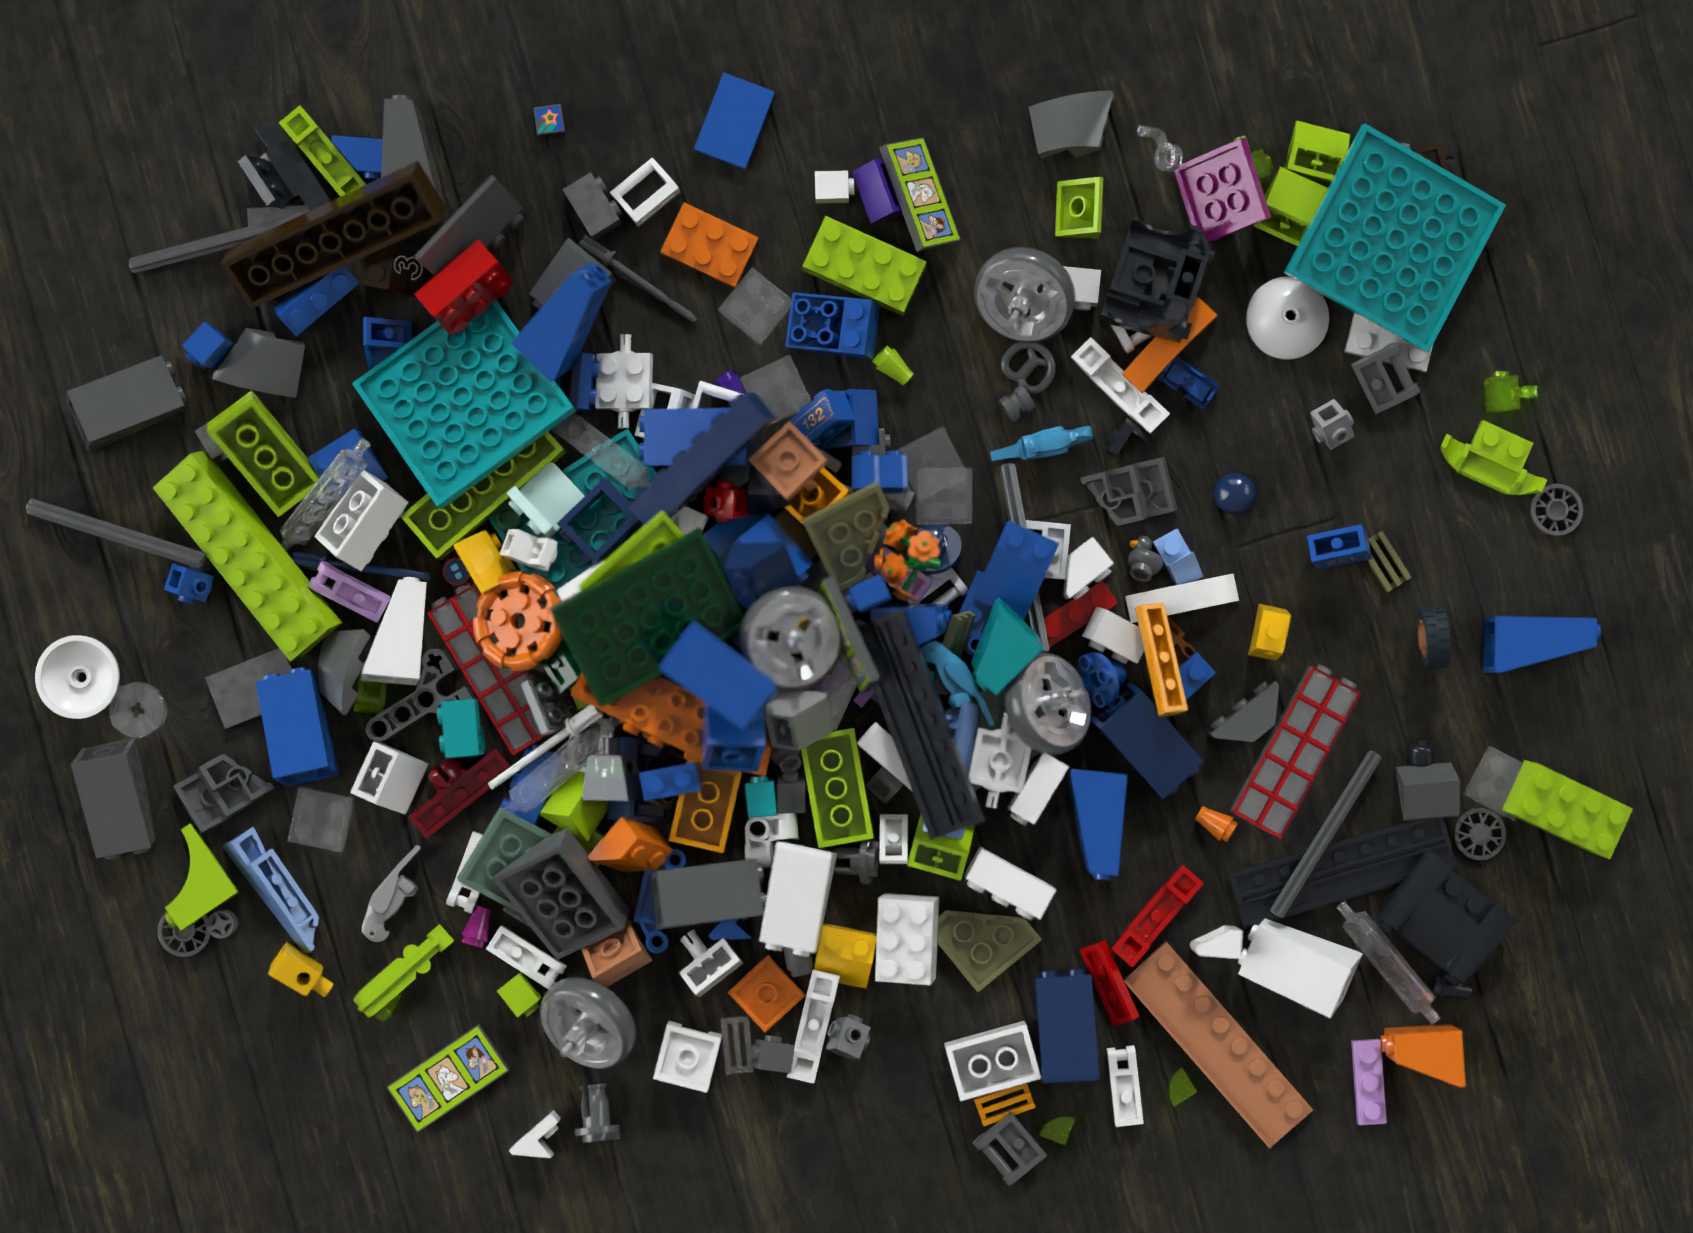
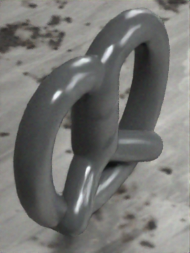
M1018 342L1004 353L1001 360V369L1006 377L1017 381L1018 385H1022L1028 394L1033 395L1043 392L1050 385L1055 375L1056 363L1052 353L1041 343ZM1026 349L1029 359L1019 371H1012L1009 367L1011 358L1018 351ZM1035 350L1042 354L1044 358L1037 357ZM1037 365L1047 367V373L1041 383L1036 386H1030L1026 382V378Z

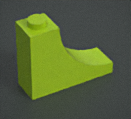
M189 824L181 829L190 852V869L186 883L179 895L165 907L168 912L165 918L173 929L178 927L180 931H184L239 893L193 824Z

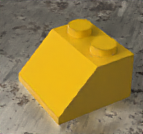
M483 530L453 545L482 594L500 584L498 578L501 575L517 571L512 560L499 555L503 544L495 532L490 534L488 530Z
M823 923L814 970L839 975L838 983L866 989L873 962L877 934Z

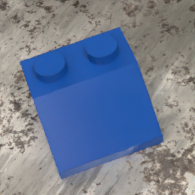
M844 390L856 420L823 448H817V450L851 449L852 446L879 445L876 390Z
M356 429L351 430L308 457L317 475L337 502L360 468L382 481L389 478L361 432Z

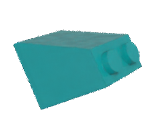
M1000 597L994 601L971 660L974 669L972 674L976 678V683L985 692L990 689L995 695L1044 649L1038 634Z

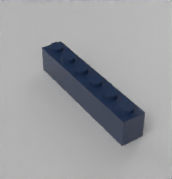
M755 392L740 393L730 403L732 407L726 413L721 412L712 419L710 423L713 426L709 430L698 433L691 440L693 445L687 451L681 450L671 460L673 464L667 470L663 468L652 478L654 483L648 489L643 487L633 496L635 501L629 508L644 526L661 510L672 519L776 419V416Z

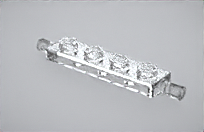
M575 412L551 429L630 491H633L638 486L648 489V486L653 484V482L646 478L649 469Z
M361 438L353 450L342 449L282 526L280 533L284 539L280 545L286 552H288L293 544L306 545L366 468L367 464L362 455L370 447V443L367 440Z
M612 716L603 724L595 721L581 731L579 737L573 736L508 791L512 802L503 809L513 814L518 810L527 814L530 813L583 768L587 763L589 755L599 754L603 751V738L611 737L610 732L620 724L619 719Z
M1346 901L1341 902L1336 909L1346 919L1342 926L1343 929L1411 1012H1422L1431 1025L1436 1023L1440 1016L1430 1006L1435 999L1433 993L1366 911L1354 913Z

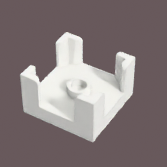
M669 1021L666 1026L653 1079L707 1093L723 1034L711 1031L704 1033L684 1028L680 1023Z

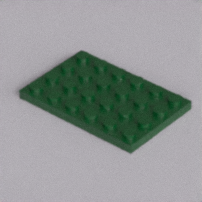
M699 527L548 608L600 707L664 674L659 669V664L693 619L722 641L739 633L744 620V615Z

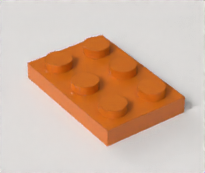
M683 203L660 253L736 288L759 237L687 203Z

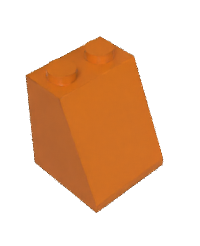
M1451 1024L1384 1028V1035L1380 1037L1381 1050L1386 1052L1388 1058L1398 1064L1455 1086L1466 1087L1462 1030Z

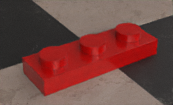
M1103 580L1091 587L1078 599L1069 601L1044 617L1049 647L1087 624L1096 607L1109 610L1118 604Z
M1106 940L1080 949L1079 951L1092 976V980L1113 1026L1138 1018L1137 1009Z

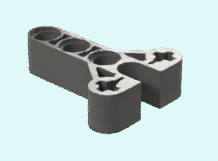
M430 649L424 653L422 657L424 668L415 692L368 721L366 733L371 740H389L430 713H437V708H441V702L476 699L469 686H464L450 696H445L441 692V681L458 670L446 651ZM433 655L442 657V660L439 662L441 669L438 666H431L430 663L433 661ZM427 691L434 697V702L430 707H425L421 702L422 694ZM403 706L410 710V718L406 722H402L398 718V710ZM379 721L384 722L387 727V732L382 737L377 736L374 731V726Z

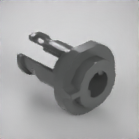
M867 839L862 841L860 848H821L823 851L837 853L836 859H850V863L836 862L833 873L859 875L862 884H870L872 878L878 876L880 842Z
M607 1084L579 1086L580 1090H582L581 1111L583 1128L575 1129V1136H582L583 1143L620 1139L619 1125H610L609 1102L605 1091Z

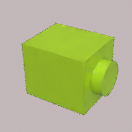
M522 972L497 991L517 1017L523 1013L529 1016L540 1007L537 1002L542 996Z

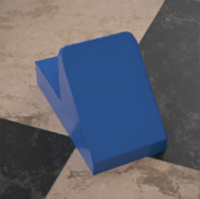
M739 919L721 921L708 935L712 940L752 938V935L737 922Z

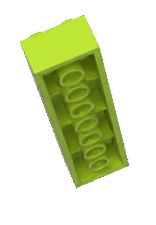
M206 450L190 453L153 487L155 492L290 662L305 656L342 624L341 620L322 596L308 586L310 581L215 461L210 458Z

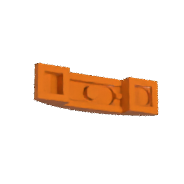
M1197 297L1188 316V323H1191L1192 327L1187 340L1182 338L1180 343L1155 337L1127 367L1122 376L1143 393L1197 335L1199 336L1218 315Z

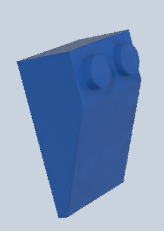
M1007 521L973 599L992 607L994 601L1000 597L1024 621L1060 543L1011 521Z

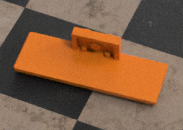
M581 672L571 692L572 697L619 719V723L624 725L622 729L632 735L644 734L649 737L647 740L649 743L659 748H663L664 745H672L702 760L704 701L696 695L658 676L609 704L600 707Z

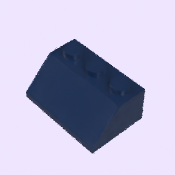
M785 542L731 544L724 565V571L744 617L750 607L766 593L782 587H802Z
M620 737V754H635L639 773L652 771L662 748L647 741L648 738ZM672 745L666 746L672 750L676 749V747ZM642 789V799L608 800L607 820L618 821L623 816L637 822L671 823L672 806L668 811L647 800L645 801Z

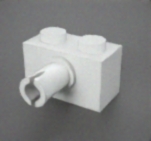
M691 930L687 934L693 941V944L685 935L680 939V942L684 944L694 960L681 970L679 974L694 994L701 997L741 966L743 961L724 938L707 949L696 934V931Z

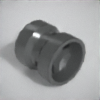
M1022 385L1015 388L1010 397L1005 395L998 400L1001 408L1012 423L1020 419L1021 413L1025 411L1030 412L1036 408L1034 401Z

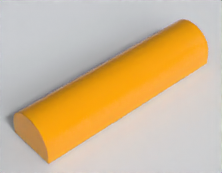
M1164 602L1139 605L1135 607L1158 715L1159 717H1166L1183 713L1188 708Z

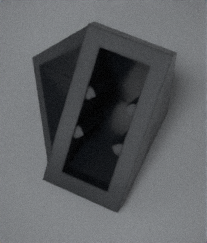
M749 461V517L788 507L792 503V498L787 501Z

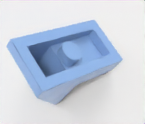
M1178 529L1152 542L1158 554L1161 555L1163 563L1176 585L1194 582L1204 577L1194 552H1190Z

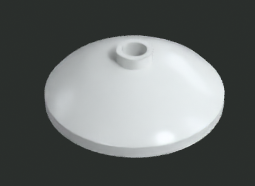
M1280 277L1268 281L1254 293L1247 307L1246 325L1252 341L1261 351L1278 359H1296L1309 354L1322 342L1329 325V311L1321 293L1292 277ZM1287 311H1292L1295 314L1294 320L1291 321L1286 318Z
M81 635L64 637L52 643L41 655L35 672L36 688L44 704L56 714L72 719L88 718L103 711L114 699L120 681L118 663L110 649L94 638ZM81 672H84L87 676L84 682L79 680Z

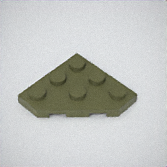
M877 481L801 519L828 576L834 577L840 592L863 580L866 564L870 554H873L880 536L879 530L890 510Z
M945 910L938 916V945L977 992L982 990L1042 940L1024 917Z

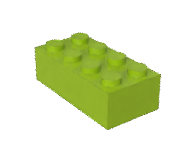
M825 216L803 264V271L864 299L873 300L880 304V306L903 316L927 261Z
M252 390L207 423V433L278 517L323 484L305 454Z
M854 728L833 731L801 749L818 848L873 839Z
M1524 760L1501 811L1597 856L1611 859L1633 808L1538 763Z

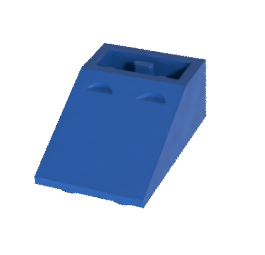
M793 292L785 347L844 357L873 359L880 304L870 299Z

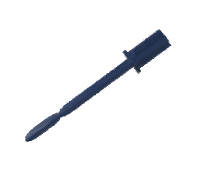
M301 552L293 553L292 560L299 569L318 571L317 568L321 561H325L339 570L430 580V572L367 564L360 571L346 562L330 560L329 553L324 555Z

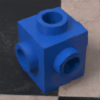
M172 563L164 590L179 595L177 600L194 605L195 600L206 603L208 595L212 591L214 576L204 573L205 567L196 568L188 565L187 568Z

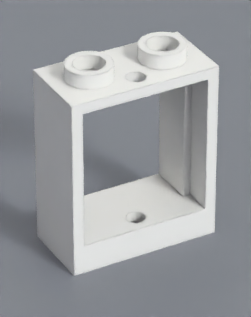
M1040 753L1026 775L1022 791L1020 793L1016 792L1007 807L1012 811L1010 817L1025 826L1028 821L1035 824L1069 767L1047 753Z

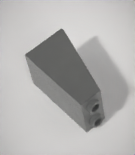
M392 95V99H384L381 178L419 161L443 201L420 109L406 95Z
M161 355L67 391V405L89 453L183 411V403L187 402L181 386L176 387L172 378L175 377V372L170 361L165 362Z
M131 738L82 748L72 762L71 767L96 858L115 859L120 857L122 853L133 852V854H141L148 851L156 837L137 739Z
M757 859L661 870L650 875L657 930L764 915L763 910L767 900L765 893H761L760 882L763 881V870L761 865H757Z

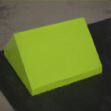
M1103 177L1059 181L1057 183L1056 237L1098 239L1101 233Z
M568 770L539 815L562 829L568 828L573 836L587 844L608 811V800H582L585 772Z

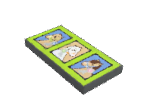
M924 137L889 143L879 147L916 252L960 241V236Z
M831 576L822 581L816 593L823 596L831 604L843 636L841 651L860 693L863 694L872 689L878 681L879 675L834 577Z
M478 1024L389 1084L386 1088L418 1133L504 1075L510 1068L481 1025Z

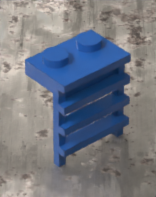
M582 353V356L578 357L575 366L572 368L569 401L576 411L592 413V405H596L597 389H594L595 378L599 377L600 362L596 361L597 358L594 354ZM562 376L555 380L560 389Z

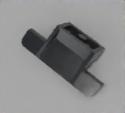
M269 122L255 129L269 151L258 158L245 155L238 163L267 206L283 209L301 198L309 211L330 202L329 197L279 123Z

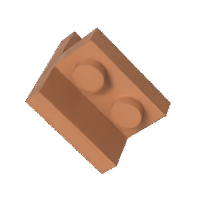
M790 421L749 459L787 501L803 487L811 492L818 485L813 477L829 463Z
M627 918L624 929L581 949L592 978L604 987L610 986L652 961L649 952L638 938L629 918Z

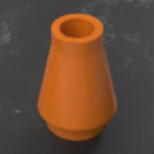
M1202 806L1195 818L1219 841L1222 839L1225 842L1229 840L1238 825L1237 822L1233 821L1234 817Z

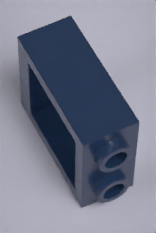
M606 477L557 522L558 526L562 529L559 535L570 546L575 542L581 548L578 554L589 565L592 562L597 564L601 560L605 561L643 524L630 510L629 506L631 503ZM605 493L629 520L594 552L570 526Z

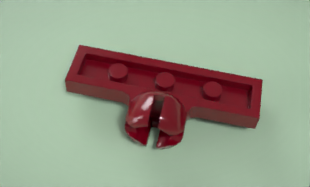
M496 747L467 769L462 768L453 757L442 760L440 765L448 776L437 765L429 772L428 779L436 788L437 793L409 815V819L426 839L490 789L487 783L511 767V764Z

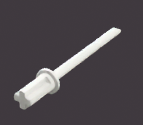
M589 705L571 719L566 718L564 720L566 727L487 784L492 790L570 734L576 738L579 737L581 731L600 719L604 714L601 710Z

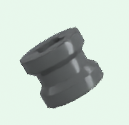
M224 909L211 914L206 925L210 935L221 939L234 934L238 929L239 921L234 912Z

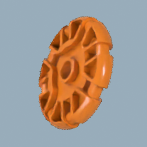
M525 571L509 572L498 578L500 583L498 586L484 594L481 593L476 603V607H478L476 618L473 617V632L476 643L478 645L481 644L483 648L482 654L491 663L502 669L509 667L512 671H526L539 666L540 661L543 659H549L558 648L563 636L560 635L561 632L548 608L562 600L555 594L556 588L544 577L536 573L528 575ZM525 585L530 588L529 594L524 593ZM506 590L509 596L503 599L500 593ZM544 599H546L548 602L546 604V607H544V605L542 604V601ZM489 609L493 610L490 616L491 621L487 620ZM523 614L525 624L522 628L518 629L515 621L518 615ZM545 621L551 622L549 633L543 632ZM494 636L499 640L496 644H493L491 638ZM538 644V650L534 652L532 647ZM512 648L517 649L516 655L511 657Z

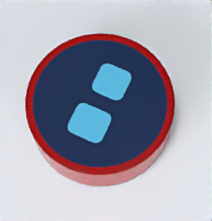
M452 558L443 567V576L452 585H463L471 577L461 558Z

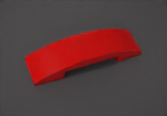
M1182 865L1142 908L1111 950L1133 968L1151 947L1150 944L1204 883Z

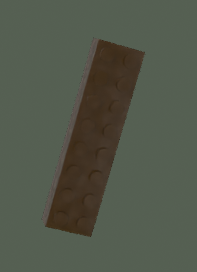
M416 161L228 249L221 265L249 308L252 309L441 222L446 206L419 161Z

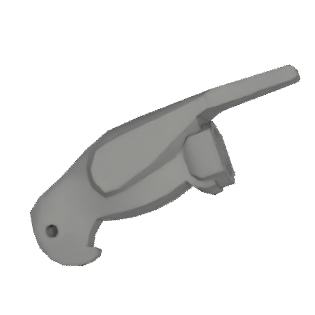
M416 845L401 860L372 894L362 924V933L369 940L374 942L385 940L390 933L385 930V922L398 912L406 896L411 897L416 894L418 887L406 876L400 875V872L421 849L419 845Z

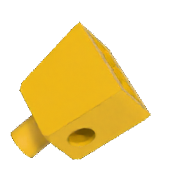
M1259 604L1248 655L1276 661L1283 654L1291 618L1290 613L1286 609Z
M287 941L271 963L268 975L304 996H307L312 989L325 998L334 984L321 976L323 971L321 964ZM306 972V973H308L310 976L307 977V978H304V977L300 976V973Z

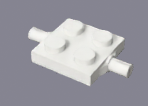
M620 334V351L597 353L600 369L599 377L596 378L597 401L595 408L618 412L617 428L629 429V412L638 409H652L653 354L631 351L632 335Z
M1003 713L1001 729L988 730L977 727L968 773L971 784L981 785L989 790L985 806L997 808L1000 792L1012 791L1020 793L1022 791L1031 748L1012 731L1007 713Z

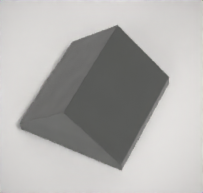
M1451 762L1431 764L1424 767L1414 765L1395 768L1403 821L1459 817L1460 779Z

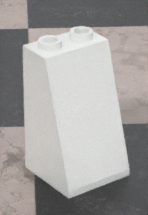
M777 842L759 940L766 943L765 948L782 951V947L793 948L792 954L809 957L810 952H817L837 853Z
M1264 919L1259 925L1254 924L1250 931L1248 940L1252 942L1249 949H1244L1241 953L1238 964L1242 966L1238 974L1331 1018L1342 1003L1363 954L1277 922Z

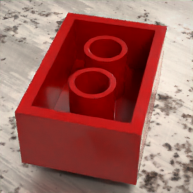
M477 240L414 295L445 331L453 337L456 333L462 332L477 315L483 314L493 301L498 297L504 296L515 283L492 254Z

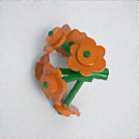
M902 520L899 523H893L887 529V537L884 539V544L895 547L897 551H902L907 547L909 549V559H903L901 555L896 556L894 553H888L885 557V547H881L880 555H875L873 564L875 565V570L880 571L881 577H886L889 582L888 585L894 588L892 594L896 596L898 601L903 600L907 602L909 598L916 601L917 599L907 593V590L919 571H926L927 568L936 570L940 568L941 560L937 558L940 553L937 547L939 540L936 537H931L928 531L918 532V528H913L912 525ZM908 569H913L902 588L892 584L895 582L902 584L904 581L903 577L908 575Z

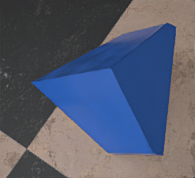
M363 317V346L368 370L374 368L412 340V321Z

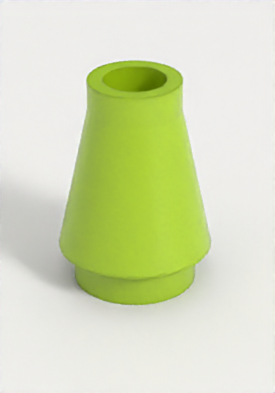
M885 346L872 361L877 365L876 369L895 379L901 385H904L914 374L907 367L895 348L891 349L889 346Z

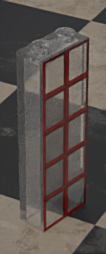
M468 582L455 590L457 595L449 600L443 597L431 604L433 609L427 613L511 754L516 755L549 735L541 734L521 686L525 681L535 679L530 670L512 671L509 667L502 669L491 663L482 654L483 648L481 644L478 645L476 643L473 632V617L476 618L478 607H476V603L481 592L476 584L471 586ZM489 609L487 620L491 621L490 616L493 611L491 609ZM496 635L490 638L493 644L499 642ZM512 648L511 657L516 655L517 649Z
M1320 664L1317 667L1308 666L1229 810L1231 813L1279 839H1282L1361 695V692L1355 690L1357 687L1355 683L1343 677L1341 681L1331 676L1333 671Z

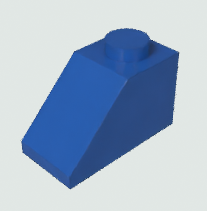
M332 135V142L361 175H364V179L375 181L381 178L383 139Z

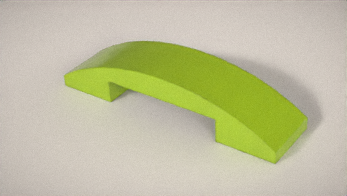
M300 105L279 122L340 197L367 185Z

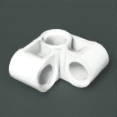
M777 813V815L749 818L745 826V860L757 859V865H761L762 868H772L774 854L771 841L783 839L799 840L797 813ZM761 821L765 825L766 830L762 835H755L751 832L750 825L753 822Z

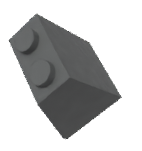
M568 238L529 294L534 298L532 304L540 310L572 272L590 262L599 265L606 271L607 277L612 281L609 289L616 282V279L609 270Z

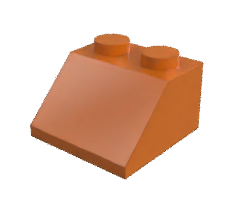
M622 816L589 854L588 859L623 872L654 871L665 862L673 849L657 828Z

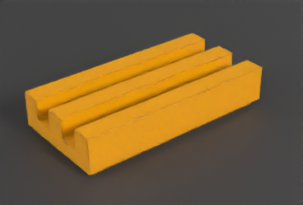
M1027 1083L991 1092L974 1099L983 1126L1000 1121L1009 1112L1017 1115L1036 1108ZM1020 1089L1024 1090L1023 1094L984 1108L982 1107L984 1102ZM1025 1099L1028 1101L1026 1104L986 1118L985 1114Z

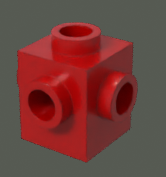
M717 481V486L706 487L703 499L705 506L704 515L715 516V521L731 522L732 518L747 517L748 489L733 487L734 482Z

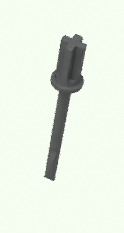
M585 235L578 246L605 268L610 265L651 295L667 303L686 319L692 322L697 321L696 316L679 303L670 300L659 289L615 260L613 257L616 251L613 250L611 252L588 235Z

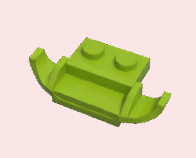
M1484 420L1480 422L1471 444L1461 443L1446 434L1441 445V451L1445 459L1457 473L1505 495L1541 493L1547 482V479L1529 474L1527 470L1523 469L1534 443Z

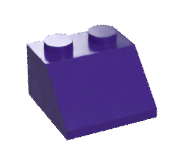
M883 158L875 159L852 172L871 223L887 221L903 215Z

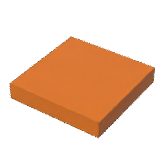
M769 954L727 992L764 1033L806 996Z

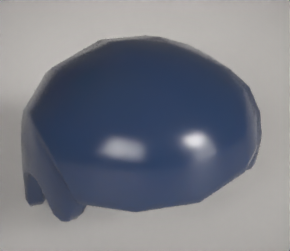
M1240 473L1224 475L1216 482L1213 492L1216 505L1228 514H1244L1255 505L1258 494L1255 483L1246 475Z

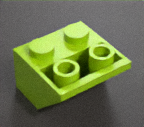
M1296 121L1284 168L1318 184L1330 186L1349 150L1350 134Z
M1280 166L1264 195L1271 218L1253 226L1298 246L1328 188Z
M920 814L907 866L961 881L975 825L964 828L962 839L939 836L931 840L928 832L922 831L924 821Z

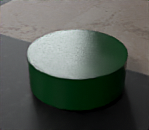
M504 504L496 510L494 521L501 531L507 533L509 529H520L523 524V514L519 516L509 504Z

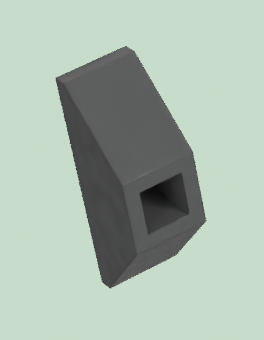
M1266 680L1253 690L1255 695L1248 701L1243 698L1232 707L1234 712L1227 718L1222 715L1210 725L1212 730L1208 732V735L1211 738L1247 742L1256 741L1275 725L1279 691L1278 683L1271 681L1268 684Z

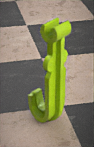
M440 924L426 936L428 939L419 947L412 944L406 946L403 950L404 958H396L359 991L353 1001L357 1004V1009L360 1012H364L368 1018L373 1016L416 979V972L425 974L430 970L431 963L429 959L438 951L443 952L454 942L453 938Z

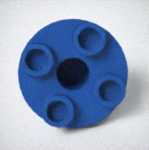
M1090 652L1080 656L1078 659L1077 671L1082 677L1085 690L1089 692L1091 703L1102 708L1115 702L1118 697L1119 686L1123 687V683L1126 680L1124 665L1115 659L1109 661V659L1098 652Z

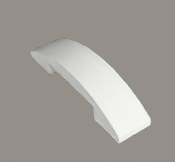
M1091 337L1071 356L1088 377L1149 434L1170 415L1151 395H1148L1145 391L1141 393L1122 376L1124 371Z
M1234 574L1125 596L1131 623L1138 622L1135 607L1143 604L1164 602L1166 614L1172 615L1239 601Z
M814 969L812 971L795 1041L791 1073L787 1075L788 1078L813 1084L815 1082L840 978L839 975Z

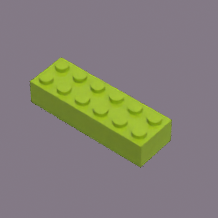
M548 431L440 510L427 493L400 517L437 559L442 560L455 549L454 544L468 538L489 520L488 518L493 516L500 506L512 500L507 495V492L514 486L520 490L549 463H555L566 451Z

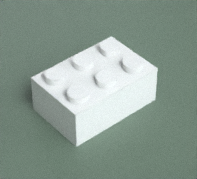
M360 468L314 537L337 558L362 571L365 565L371 561L380 543L388 536L389 530L397 518L403 514L408 501L388 484Z
M980 846L964 874L968 880L967 884L969 887L980 893H983L984 890L993 893L992 899L1006 907L1009 903L1017 906L1015 911L1031 921L1034 916L1041 919L1056 891L1052 885Z
M884 893L878 898L875 981L931 985L936 979L938 896Z
M1025 1021L944 1043L960 1101L1041 1079Z

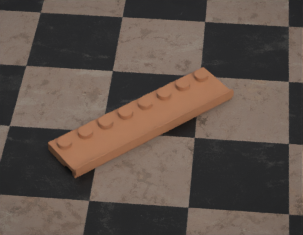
M1166 941L1141 962L1135 970L1124 977L1123 980L1269 1148H1272L1277 1141L1313 1111L1309 1104Z

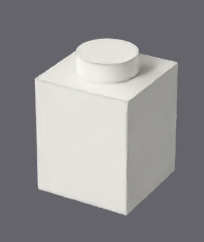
M815 171L816 204L849 203V195H854V178H848V171Z

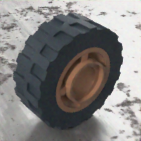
M1443 606L1419 608L1417 616L1418 642L1424 668L1449 667L1451 644L1445 608Z

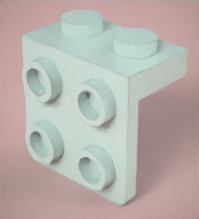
M549 463L520 490L514 486L507 492V495L512 499L508 504L519 516L524 512L531 519L527 523L538 536L543 532L547 538H550L560 529L557 522L585 497L554 463Z

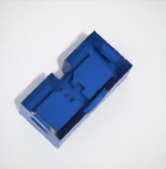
M1178 356L1158 377L1159 381L1174 391H1177L1179 388L1186 391L1187 393L1184 397L1201 409L1207 406L1220 386L1219 383L1207 375L1198 372ZM1174 362V365L1172 366L1166 377L1163 378L1171 364ZM1211 387H1212L1213 389L1211 390V392L1209 393V395L1207 396V398L1205 399V401L1203 402V404H1201V402L1203 401V399L1205 398V396L1207 395V393L1209 392V390H1210Z

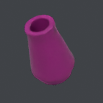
M475 906L469 921L461 933L463 936L461 943L483 949L484 943L488 941L491 910Z

